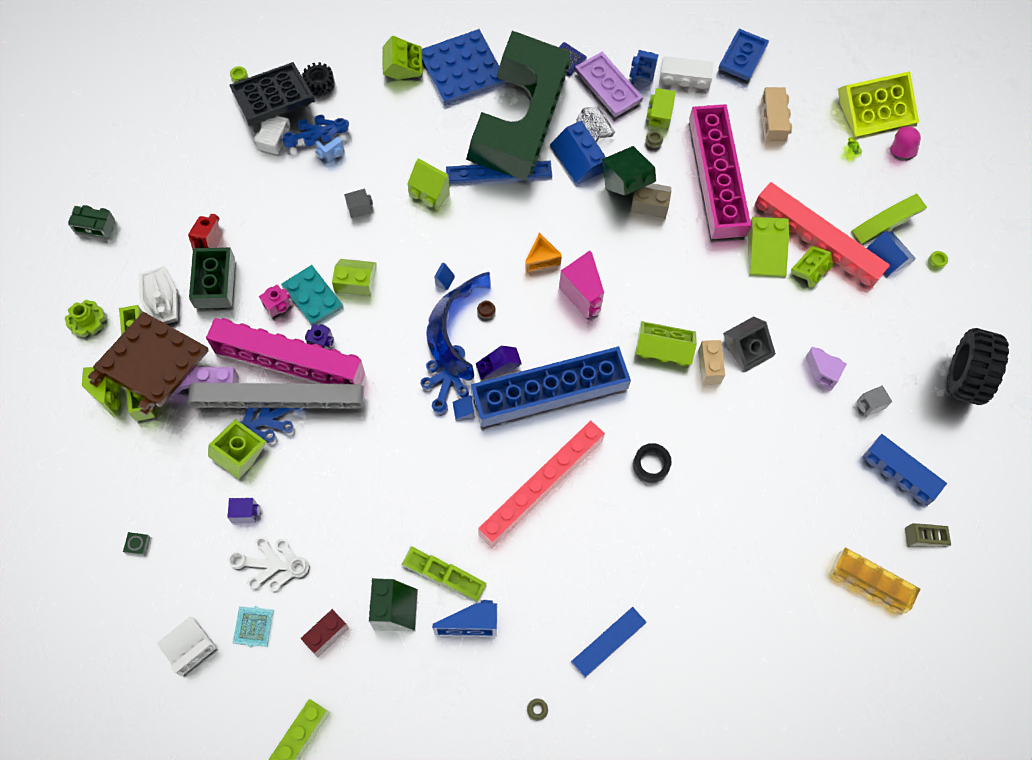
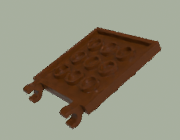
M143 311L94 364V371L89 374L88 378L91 379L90 384L98 387L103 379L107 377L144 398L138 406L141 408V413L148 415L155 405L160 408L209 350L207 346Z

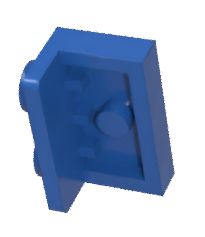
M638 50L637 56H633L631 66H633L629 75L632 78L631 84H635L636 77L653 81L659 54Z

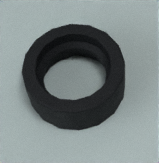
M648 443L641 446L633 460V469L636 475L641 480L650 483L663 480L672 465L668 450L657 443ZM646 453L658 454L664 461L663 469L658 473L646 472L641 466L642 456Z

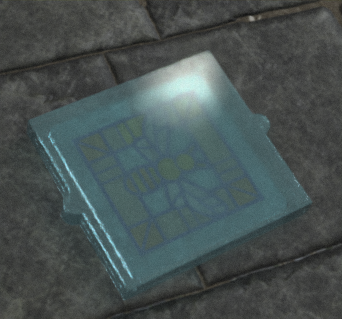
M239 606L232 643L247 645L248 647H268L274 610L261 609L258 606L254 608Z

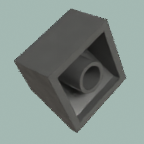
M755 316L723 333L728 350L744 371L776 354L767 322Z

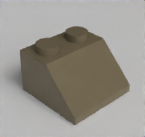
M652 183L634 191L631 212L666 219L671 198V187Z

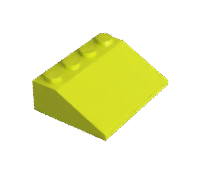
M910 71L837 88L841 108L854 137L919 123Z

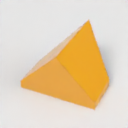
M540 232L525 260V272L561 265V253Z

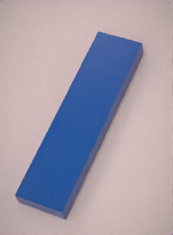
M631 607L577 655L571 663L586 678L647 622L634 607Z

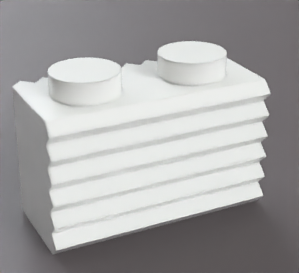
M277 116L262 121L261 130L255 135V143L258 150L276 155L279 154L283 145V135L291 127L288 118Z

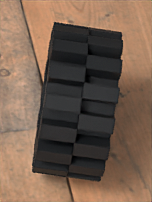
M318 62V65L312 63L313 66L309 64L307 66L308 69L304 68L302 77L313 95L316 96V93H318L319 96H322L321 93L323 92L326 95L327 90L331 92L335 83L331 67H327L325 63L322 66L321 62ZM315 77H324L320 82L312 81Z

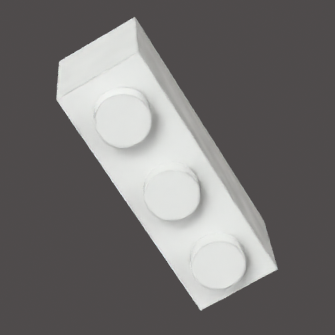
M663 56L659 83L710 89L714 62Z

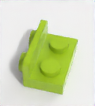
M812 245L791 268L792 274L806 279L808 287L813 288L816 283L820 282L824 274L832 268L831 252Z

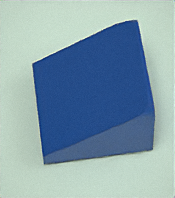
M441 263L434 279L435 286L448 290L455 275L445 263Z
M471 395L453 401L455 420L475 417Z

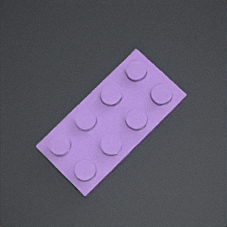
M603 51L575 66V72L614 117L619 116L643 101L642 95Z

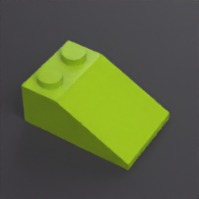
M751 218V228L748 232L749 275L787 276L789 220L787 218Z

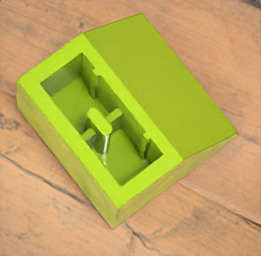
M392 35L382 46L383 75L397 80L421 76L423 74L422 46Z
M83 367L81 386L112 417H117V410L120 409L118 392L121 391V385L105 377L101 384L95 387L90 384L91 379L88 378L89 374L94 371V368Z

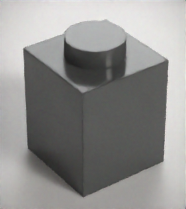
M365 188L344 194L351 218L372 213L370 206L373 205L372 197L370 194L367 195Z

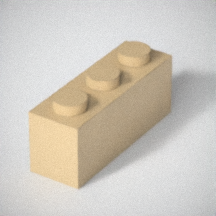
M765 87L761 97L765 140L786 141L788 135L792 133V123L789 122L791 110L788 109L789 95L786 94V87Z

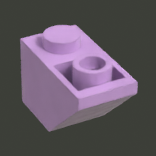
M813 346L806 355L814 379L833 389L838 383L847 363Z

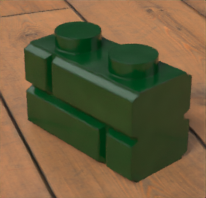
M82 205V207L74 206L68 225L73 232L108 238L114 226L115 218L105 208L98 210L88 205Z

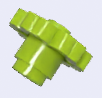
M84 300L82 304L79 302L74 303L68 308L69 314L64 318L66 327L75 336L87 337L89 333L92 335L97 334L103 328L101 323L106 320L105 311L102 307L98 306L95 301Z

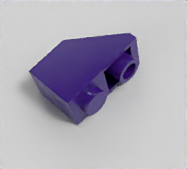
M501 345L475 364L480 379L487 380L510 373L522 365L516 347Z

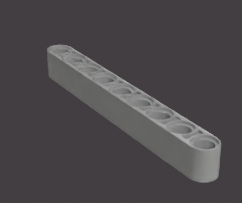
M192 383L189 387L188 405L192 407L356 409L363 407L364 386L359 384Z

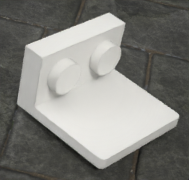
M193 617L187 618L157 643L158 647L172 664L170 666L171 669L181 677L216 649Z

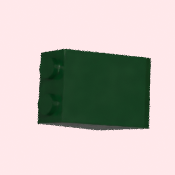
M634 146L602 159L605 188L610 191L627 195L656 182L655 166Z
M372 578L369 623L373 630L415 631L418 589L395 579Z

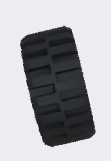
M972 328L965 332L964 337L960 339V343L955 349L956 351L949 367L947 390L952 398L976 405H984L989 400H992L994 394L998 391L999 385L1002 383L1009 359V342L1002 334L979 328Z

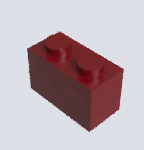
M331 609L300 639L319 657L349 627Z

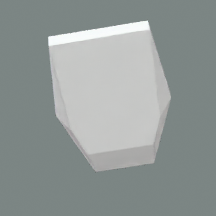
M163 266L140 273V302L146 312L165 324L178 321L177 289L166 267Z

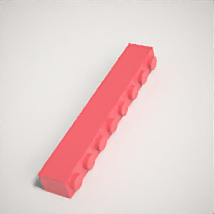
M770 182L758 195L755 206L759 210L767 213L772 218H787L789 220L790 232H794L810 245L831 252L832 261L846 269L849 274L856 276L863 284L873 288L890 265L774 183Z
M590 420L478 528V534L493 548L603 441L605 433Z

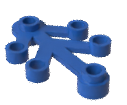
M317 115L314 118L316 125L308 124L306 119L298 121L300 130L309 131L295 135L293 132H287L283 135L282 140L287 148L296 146L298 140L302 138L305 146L314 145L320 137L322 141H330L336 133H345L349 130V121L344 118H338L335 121L327 120L324 115Z
M459 345L451 346L447 350L446 356L437 361L430 360L426 363V368L430 373L437 372L438 368L449 363L447 369L431 378L424 377L420 381L424 390H430L433 385L443 380L438 398L432 402V409L437 415H443L448 410L445 400L451 381L455 385L459 397L463 398L469 395L468 387L463 385L455 369L458 364L462 370L463 378L467 381L474 378V372L465 363V350ZM454 352H459L458 355H452ZM467 372H471L470 376H465ZM425 382H430L429 385L424 386ZM462 389L466 390L465 393H460ZM442 403L440 407H436V404Z
M248 408L243 421H240V423L267 443H272L276 440V434L273 430H266L264 432L256 428L263 425L290 434L294 430L291 421L280 422L274 419L291 410L301 412L304 408H277L271 412V408H262L259 417L253 421L254 412L258 408ZM286 425H291L290 429L285 430L284 427ZM268 434H273L272 438H266Z

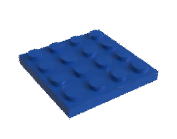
M480 29L422 48V63L444 105L507 83V81L497 78L499 64Z

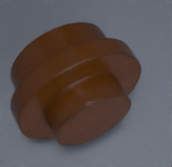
M488 300L482 301L477 307L478 315L484 319L493 317L496 312L495 305Z

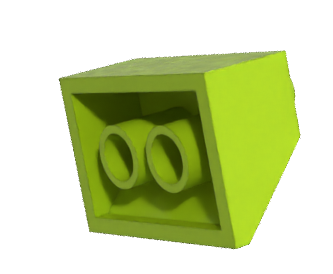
M641 321L636 345L637 355L642 358H657L661 362L673 361L682 366L692 365L697 346L696 331Z

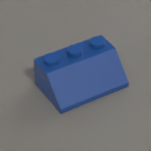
M582 120L567 126L550 144V147L575 185L604 173L602 159L606 158V156Z

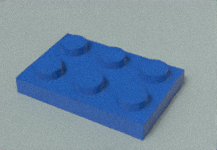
M738 29L718 69L750 81L769 44V40Z

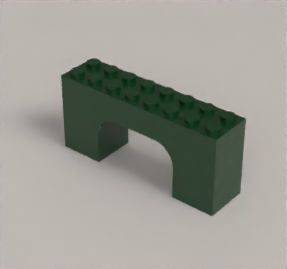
M511 31L502 55L497 78L524 88L531 97L530 106L525 117L518 121H506L481 112L470 141L466 160L524 181L527 180L528 175L532 176L567 75V69H569L572 60L569 59L571 51L519 32Z

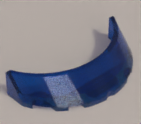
M489 271L467 280L444 295L435 305L428 319L429 324L426 336L434 360L448 371V374L456 378L474 379L473 365L456 352L449 340L446 326L450 306L455 298L468 296L475 287H491Z

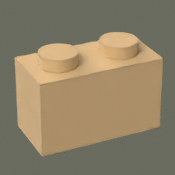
M704 340L698 349L702 384H721L725 377L721 340Z

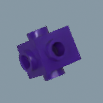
M312 324L311 329H308L306 332L305 340L307 344H318L324 349L329 350L334 343L331 329L326 325Z

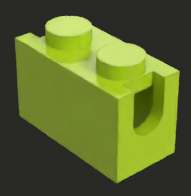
M655 89V94H651L649 101L652 109L648 108L647 112L648 126L669 130L676 91Z

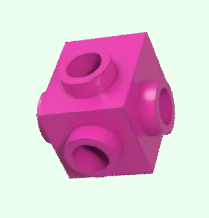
M278 284L269 287L263 294L258 296L272 318L279 313L285 312L291 306L289 293L285 288L281 289Z

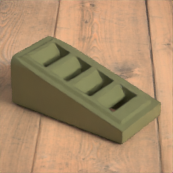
M912 523L905 527L908 546H951L948 526ZM938 531H940L941 540H939Z

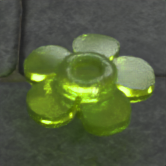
M849 137V142L847 143L849 146L848 150H852L855 155L861 154L862 149L858 141Z

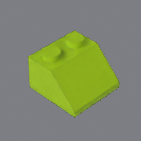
M418 158L407 183L408 193L413 198L424 201L427 206L439 209L450 194L449 175Z
M340 258L333 272L332 286L334 292L371 296L377 263Z
M235 419L208 444V457L240 479L253 465L265 446L266 441Z

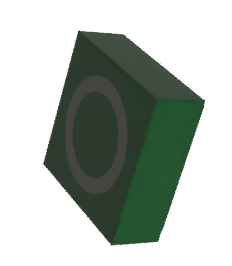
M128 532L123 552L125 554L145 556L150 536L148 534Z

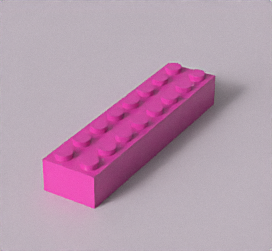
M727 104L693 106L689 123L711 239L745 237L751 228V221Z
M214 318L206 336L215 354L320 384L361 385L365 376L362 360L357 355L342 354L336 349H324L318 344L310 345L297 338L292 340L279 333H276V335L271 334L262 328H258V330L253 329L247 324H236L226 318Z

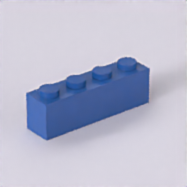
M882 433L863 455L870 465L876 466L887 478L897 482L901 489L910 492L918 502L927 506L935 501L948 484Z

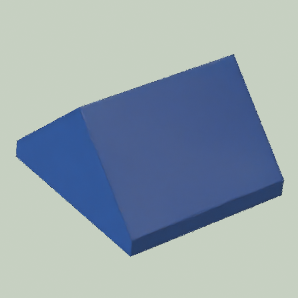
M884 231L867 247L869 251L890 265L884 273L887 277L916 259L899 238L889 231Z

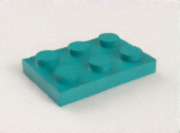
M312 264L281 283L282 288L287 290L291 297L290 299L311 326L312 324H319L343 308L341 301Z

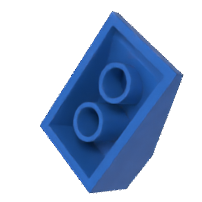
M481 600L480 603H475L433 623L434 635L497 636V603H493V600Z

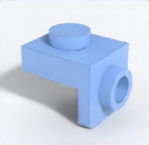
M338 136L325 146L319 141L315 142L316 154L321 159L324 158L328 163L345 151L343 142Z

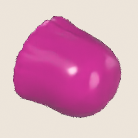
M912 126L901 127L895 134L894 141L890 147L891 152L899 158L915 156L919 151L921 141L919 131Z

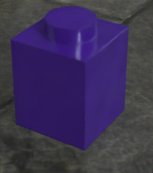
M229 498L227 518L231 523H256V516L260 514V506L254 498Z

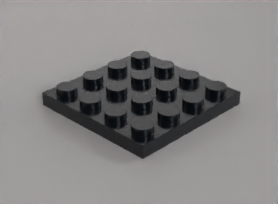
M294 62L229 85L249 126L259 124L264 120L275 118L278 115L292 112L294 109L308 106L315 102L312 92Z

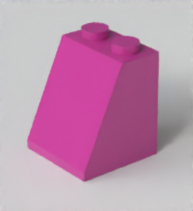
M590 250L563 268L559 281L560 290L586 319L590 316H596L601 311L604 289L593 253Z

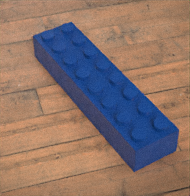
M617 346L471 384V394L482 428L629 389L631 379L620 347Z

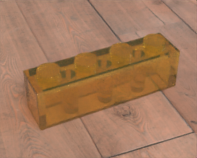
M846 547L839 552L830 570V573L837 580L848 582L853 585L855 590L862 593L866 592L872 596L873 600L891 606V609L899 614H905L912 610L921 590L919 587Z

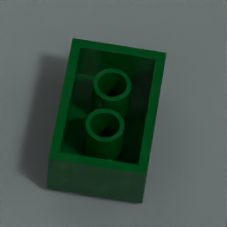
M231 247L193 248L189 300L194 308H232L235 256Z

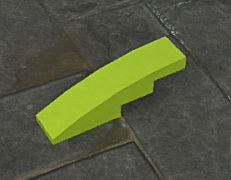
M916 193L868 219L851 230V233L859 244L864 245L878 238L884 231L891 232L894 227L907 222L910 217L925 211L927 206Z
M413 546L409 548L401 564L411 571L478 602L486 586V582L433 555L429 556Z

